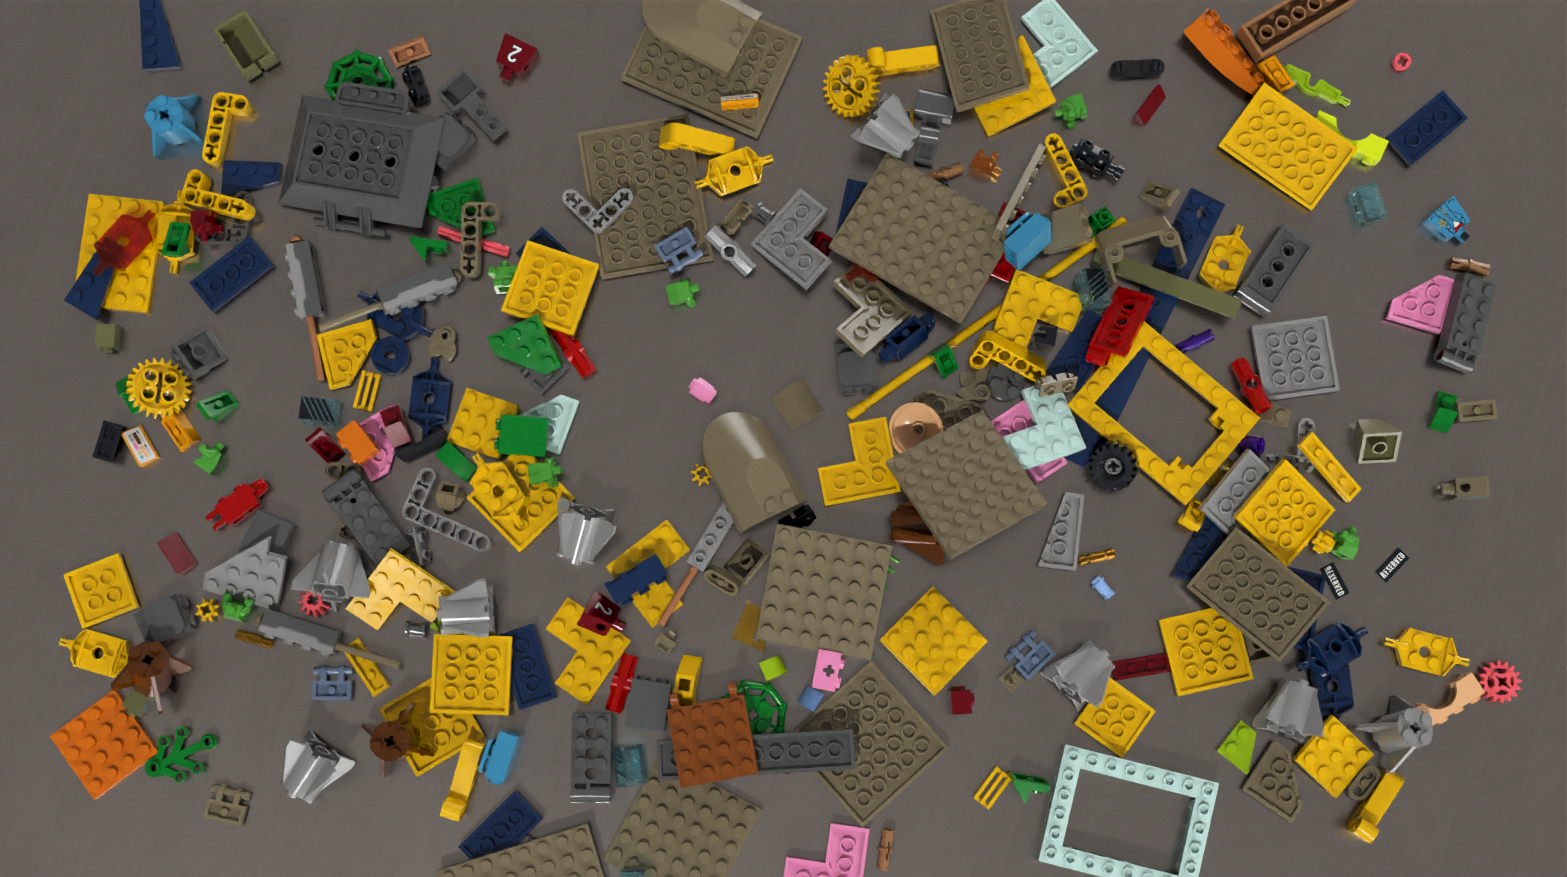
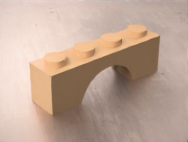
M1465 672L1449 682L1450 696L1443 706L1432 709L1423 703H1416L1413 706L1432 717V726L1436 723L1440 725L1449 719L1447 716L1452 713H1460L1465 709L1464 706L1469 702L1473 704L1481 699L1480 695L1485 693L1472 672Z

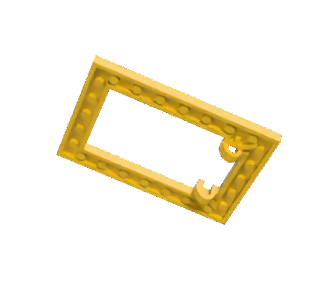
M1145 321L1126 357L1111 354L1108 365L1106 367L1100 366L1067 405L1070 410L1107 441L1113 440V443H1116L1118 440L1121 441L1122 445L1127 443L1129 449L1133 448L1135 450L1134 455H1138L1137 462H1139V468L1184 506L1188 504L1260 419L1259 416ZM1142 347L1217 408L1208 419L1214 427L1223 432L1193 467L1183 464L1179 456H1176L1167 465L1095 404L1097 399Z

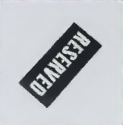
M1398 547L1375 573L1387 582L1404 565L1409 557Z
M1334 562L1320 568L1322 574L1326 575V582L1336 600L1349 594Z

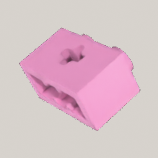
M823 649L818 650L812 688L835 692V688L839 689L841 677H838L839 669H843L845 658L841 657L842 653ZM828 665H831V669L834 670V673H831L828 677L826 676V672H823V668H827Z

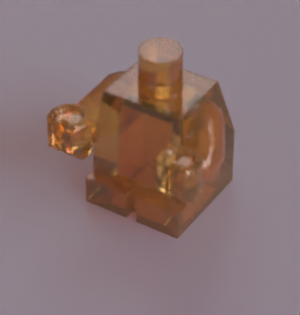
M980 149L970 163V166L979 172L988 175L993 173L999 176L1002 170L996 167L997 163L994 161L1000 155L993 152L990 157H987L983 154L984 151Z

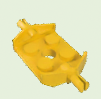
M746 146L707 161L705 177L694 181V185H697L695 188L698 189L707 185L721 197L759 183L762 176V166L773 162V158L768 159L772 155L759 157L752 149ZM734 165L740 169L738 176H733L730 173V168Z
M177 190V201L159 209L155 251L161 254L170 222L189 223L191 226L190 211L195 210L183 202L181 198L183 190ZM192 226L186 243L190 253L182 257L164 256L170 262L169 273L178 274L179 261L196 255L193 252L195 234Z
M1237 224L1232 235L1216 236L1198 275L1206 287L1219 292H1229L1236 289L1237 281L1248 255L1251 253L1250 249L1240 238L1244 226ZM1219 261H1226L1228 268L1226 270L1220 269L1218 266Z
M479 453L475 454L476 457L472 456L478 469L471 479L470 485H472L491 514L492 519L510 518L517 528H520L524 523L518 512L526 500L524 493L503 462L486 463ZM497 486L504 488V494L500 497L494 494V489Z
M1410 627L1398 639L1394 640L1387 637L1383 639V641H1387L1383 642V645L1395 649L1399 665L1411 669L1445 676L1455 664L1468 667L1469 663L1466 662H1470L1469 658L1457 655L1453 638L1423 632ZM1423 646L1428 649L1426 657H1422L1419 653L1420 648Z
M84 629L74 640L62 637L60 639L62 642H59V646L69 648L70 659L74 667L116 678L128 663L127 658L131 649L129 640H123L91 629ZM97 648L103 650V656L100 659H97L94 654Z

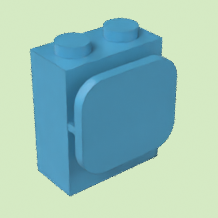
M1026 212L1008 228L1006 240L1003 242L1005 260L1016 270L1020 271L1052 242L1051 222L1049 219L1037 212L1034 215Z
M502 730L499 731L497 739L490 738L488 740L478 770L481 773L486 772L484 777L489 778L488 782L500 785L509 781L523 739L522 735Z

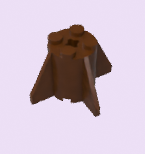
M908 500L898 505L895 511H891L890 521L893 523V530L890 535L891 541L901 543L935 564L944 565V550L911 501Z
M157 641L140 642L139 645L130 649L127 658L128 663L111 683V690L116 691L133 686L137 693L144 694L146 697H154L158 714H162L159 695L167 690L166 688L171 684L173 675L192 671L191 665L167 653L166 649Z
M411 702L398 720L383 722L376 728L365 723L361 725V728L371 735L370 750L380 759L381 777H386L392 761L407 758L414 752L428 756H435L436 752L418 745L419 738L415 727L409 723L416 703Z

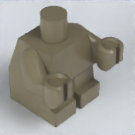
M441 481L439 487L436 488V504L438 509L444 510L445 514H450L466 498V492L459 491L460 484L452 482L450 484L449 482Z

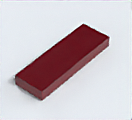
M1167 653L1111 661L1115 665V668L1111 671L1114 681L1171 672Z

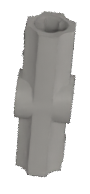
M717 224L704 236L721 253L722 257L725 260H729L744 276L757 265L740 248L738 242L733 241ZM726 247H733L735 254H729Z

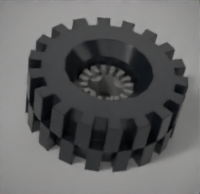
M1113 440L1108 441V443H1102L1092 453L1091 459L1088 462V466H1090L1088 472L1092 474L1091 480H1096L1095 485L1098 487L1102 485V489L1105 491L1107 488L1110 489V492H1114L1116 489L1121 491L1124 487L1127 488L1139 471L1138 455H1134L1135 450L1133 448L1129 449L1127 443L1122 445L1121 441L1118 440L1116 443H1113ZM1112 461H1115V463L1119 465L1117 466L1116 470H1113V467L1109 466V464H1111Z

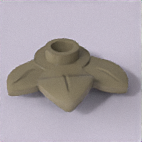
M448 326L441 329H431L434 331L431 338L424 336L430 342L427 346V356L435 358L442 355L447 362L452 361L457 351L454 343L456 340L455 330ZM445 333L448 334L447 339L444 338Z
M984 368L978 369L975 375L961 372L960 383L962 388L957 391L959 397L966 401L986 402L991 396L990 389L986 384L988 372ZM982 390L984 396H979L978 391Z

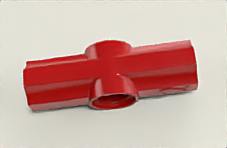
M554 329L551 331L552 336L562 348L561 351L568 361L572 362L583 379L596 371L595 366L586 356L585 350L577 339Z
M1246 358L1236 359L1230 366L1241 385L1242 394L1249 400L1255 414L1265 413L1271 409L1272 405L1260 385V378L1254 374ZM1247 384H1253L1255 387L1250 388Z
M625 653L622 654L617 672L614 673L610 685L611 691L605 706L606 710L619 714L623 711L627 694L629 695L638 657Z

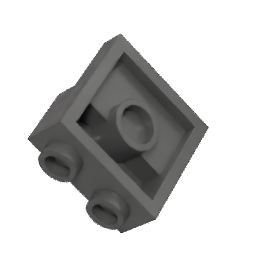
M206 327L172 344V352L170 353L176 363L180 362L183 366L181 371L186 378L190 377L192 381L207 374L211 368L227 360L226 355Z

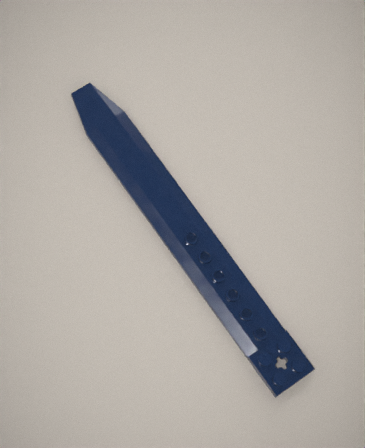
M1191 187L1172 224L1179 234L1187 263L1181 269H1178L1171 247L1162 245L1152 267L1188 280L1225 204ZM1195 209H1202L1204 216L1197 217ZM1142 285L1139 292L1154 296V302L1146 316L1145 322L1161 335L1178 298ZM1144 347L1140 349L1095 402L1097 406L1116 422L1151 355ZM1077 415L1075 422L1086 449L1068 455L1066 460L1084 468L1096 448L1107 440Z

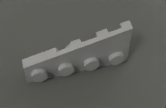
M1064 493L1038 562V567L1069 571L1077 570L1085 494Z

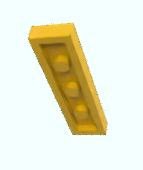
M1313 432L1308 433L1297 444V447L1345 502H1350L1358 494L1361 487Z

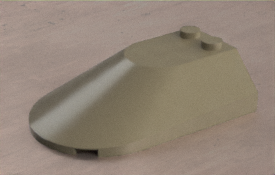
M642 0L641 13L645 25L653 36L725 77L729 75L739 52L763 14L738 0Z
M730 412L717 417L708 425L701 442L702 457L739 533L796 505H803L808 502L771 431L762 421L746 413Z

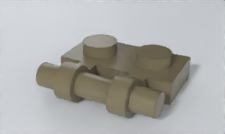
M212 784L210 792L217 793L216 799H207L203 818L243 826L248 806L240 805L242 799L249 801L251 793L245 792L244 789L237 788V790L227 788V785L220 784V786ZM224 796L234 797L233 803L223 801Z

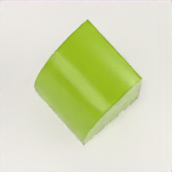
M781 654L759 663L766 681L788 672Z

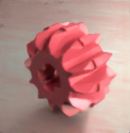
M306 591V594L302 592L299 594L301 597H304L303 600H298L299 604H304L300 610H307V616L313 613L314 617H318L319 612L322 615L326 614L324 607L331 608L327 601L321 600L322 596L319 594L314 596L309 591ZM313 597H318L319 600H316L317 604H312V601H314Z

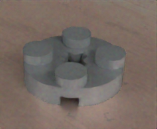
M998 363L988 372L986 384L992 396L999 400L1007 401L1021 394L1025 386V376ZM1007 377L1010 384L1003 385L1004 381L1001 378Z

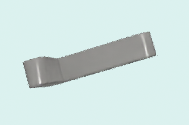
M431 468L421 469L402 508L403 517L480 552L489 551L492 547V540L489 536L426 509L439 477L437 472ZM431 472L433 475L432 480L425 482V474ZM419 490H424V497L418 500L416 493ZM415 507L416 515L409 517V509ZM429 515L434 517V522L431 525H427L425 521ZM449 522L452 528L449 532L445 533L443 526ZM464 530L469 532V537L466 540H462L460 537ZM481 538H486L487 545L484 548H479L478 541Z

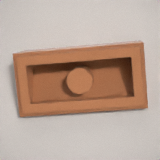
M424 35L388 48L396 68L431 54Z

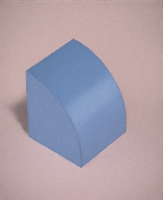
M806 685L797 702L814 712L823 694Z

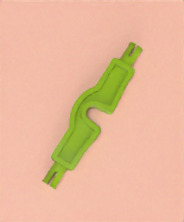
M1289 63L1287 66L1281 64L1292 81L1304 94L1312 97L1318 96L1332 104L1338 102L1345 107H1348L1351 100L1341 96L1342 91L1331 86L1326 81L1319 79L1314 86H1310L1311 74Z

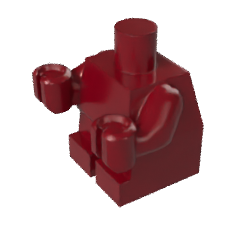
M209 210L190 211V223L194 234L200 235V242H208V235H214V232L224 233V226L215 224V219L218 218L217 212Z

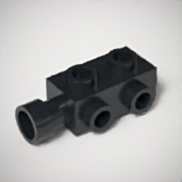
M1081 138L1078 144L1074 143L1069 152L1072 154L1071 158L1076 167L1082 168L1084 166L1089 169L1092 175L1097 177L1100 175L1104 177L1107 172L1113 175L1112 178L1119 181L1126 168L1121 164H1114L1112 160L1115 155L1111 154L1107 149L1099 148L1090 140Z

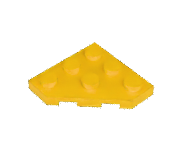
M366 320L317 335L330 390L351 385L377 340L373 320Z

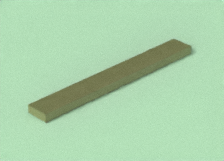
M1096 251L1091 266L1103 269ZM1125 256L1118 263L1112 264L1115 275L1232 319L1236 318L1243 301Z

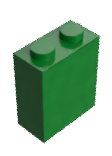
M501 414L499 419L496 418L495 430H499L498 438L494 439V449L497 450V454L545 457L548 418Z

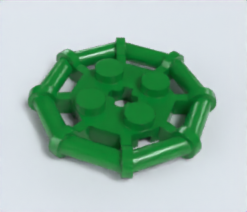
M354 50L353 53L331 63L332 67L327 82L324 85V90H327L330 98L335 100V89H338L339 85L343 82L355 83V81L358 82L359 79H362L364 85L379 87V84H384L383 88L391 89L395 81L383 62L384 58ZM360 60L371 62L372 64L366 66L360 64ZM352 61L355 62V64H353L352 67L345 69L343 68L344 65ZM377 67L384 78H377L374 72ZM338 71L342 72L339 82L335 83Z
M743 679L737 685L738 694L744 690L748 713L755 709V713L758 714L754 720H751L749 717L752 735L761 734L769 727L775 729L771 733H784L788 703H785L772 686L773 683L746 681V679ZM748 689L763 691L761 695H751ZM729 692L720 699L730 697ZM767 693L777 705L770 706L765 699ZM779 710L776 726L772 724L773 711Z

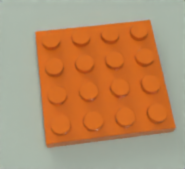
M118 690L109 692L50 736L93 800L99 798L158 753L157 746L139 720L125 712L126 708L121 706L125 700Z

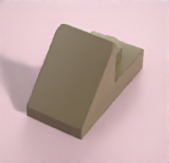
M1149 180L1139 196L1159 210L1164 211L1166 207L1172 205L1180 191L1175 187Z
M1270 402L1272 405L1271 409L1265 413L1256 414L1260 417L1258 422L1287 429L1292 410L1277 406L1276 402Z

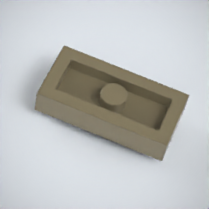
M1495 399L1459 402L1455 405V410L1458 412L1456 416L1457 423L1498 418Z

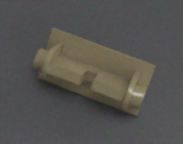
M740 197L719 222L718 226L729 237L734 235L741 222L753 212L752 209L754 207L749 203L747 204Z
M1069 372L1056 374V381H1054L1052 375L1040 377L1036 380L1037 388L1040 387L1038 396H1051L1075 390L1078 377H1074L1073 373Z

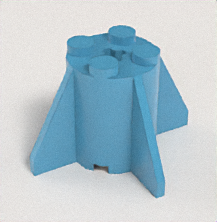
M192 94L177 98L159 95L144 106L146 108L144 118L152 128V151L156 158L160 157L169 143L172 145L185 144L194 139L204 146V140L195 134L197 131L196 120L191 114L201 99L199 95Z

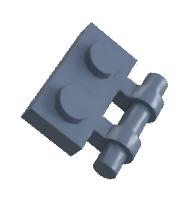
M687 227L654 246L664 263L669 260L673 262V265L667 268L670 274L683 270L684 266L691 262L695 263L699 257L704 255L701 249L695 252L691 249L697 242ZM686 251L688 256L678 260L676 256Z
M1034 630L1021 637L1022 640L1015 647L1012 646L1004 656L1009 662L1015 657L1019 660L1014 667L1027 681L1056 655L1043 640L1038 644L1033 641L1038 636ZM1028 645L1031 650L1023 656L1020 652Z
M328 665L314 667L313 674L320 675V681H312V700H352L353 681H345V676L353 675L354 668L346 667V665H339V667H329ZM328 675H338V681H328Z

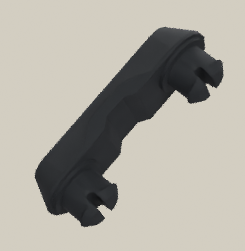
M1160 59L1119 60L1112 63L1110 70L1116 77L1135 78L1160 75L1163 73L1165 66Z
M436 426V429L433 427L431 430L432 434L424 437L422 441L409 445L406 443L396 447V456L403 462H408L444 445L448 434L443 430L442 426Z

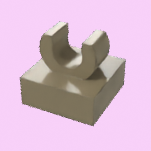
M672 630L666 636L660 633L654 645L670 655L676 646L673 640L677 634Z
M1013 666L997 678L1009 693H1012L1025 681Z

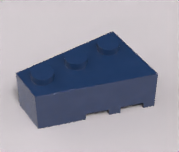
M654 554L635 565L629 571L621 573L613 581L604 583L617 605L623 604L626 606L634 601L632 597L640 594L642 596L650 591L649 587L656 583L658 586L667 580L666 576L669 574L657 554Z

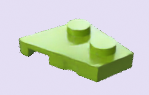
M1239 720L1216 751L1244 774H1248L1257 732L1242 720Z

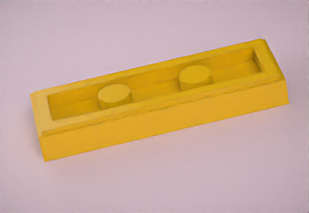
M360 638L348 644L368 651ZM344 652L373 697H376L391 686L376 662Z

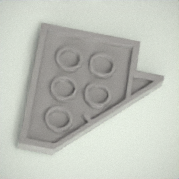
M268 536L209 569L205 573L203 590L222 596L225 592L230 593L233 599L243 602L246 598H249V600L253 599L254 605L277 611L280 606L288 557L269 551L272 537Z

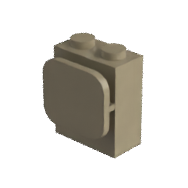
M1074 204L1041 215L1047 217L1051 222L1052 242L1043 249L1044 254L1052 255L1093 242V232L1088 222V211L1084 205Z

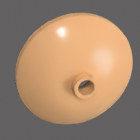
M920 402L902 405L893 413L889 422L890 440L898 453H902L944 431L942 421L937 412L927 404ZM920 426L923 428L922 433L919 431Z

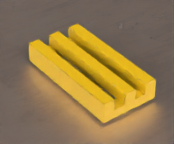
M362 370L353 408L373 412L382 375ZM369 376V377H368V380H367V384H366L364 396H363V399H362V403H361V405H359L360 399H361V396H362V392H363V388H364V384H365L366 377ZM376 378L369 406L366 407L372 380Z
M995 766L973 798L989 810L1011 781L1010 777ZM998 772L1000 775L982 799L979 798L980 794ZM1003 777L1006 778L990 801L986 803L985 801Z

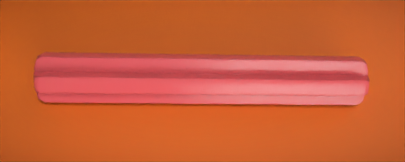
M439 226L437 235L461 243L460 231ZM482 238V250L508 257L510 253L509 246Z

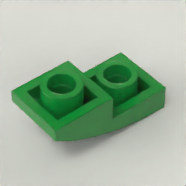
M1103 206L1088 217L1089 226L1093 232L1092 238L1116 221L1106 206Z
M448 440L435 454L441 462L464 482L477 469V465L463 455V452Z

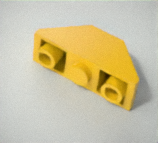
M685 654L682 657L676 673L673 694L679 693L681 706L696 704L703 657Z

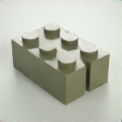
M245 9L213 28L247 81L263 73L261 71L262 68L267 70L280 62Z

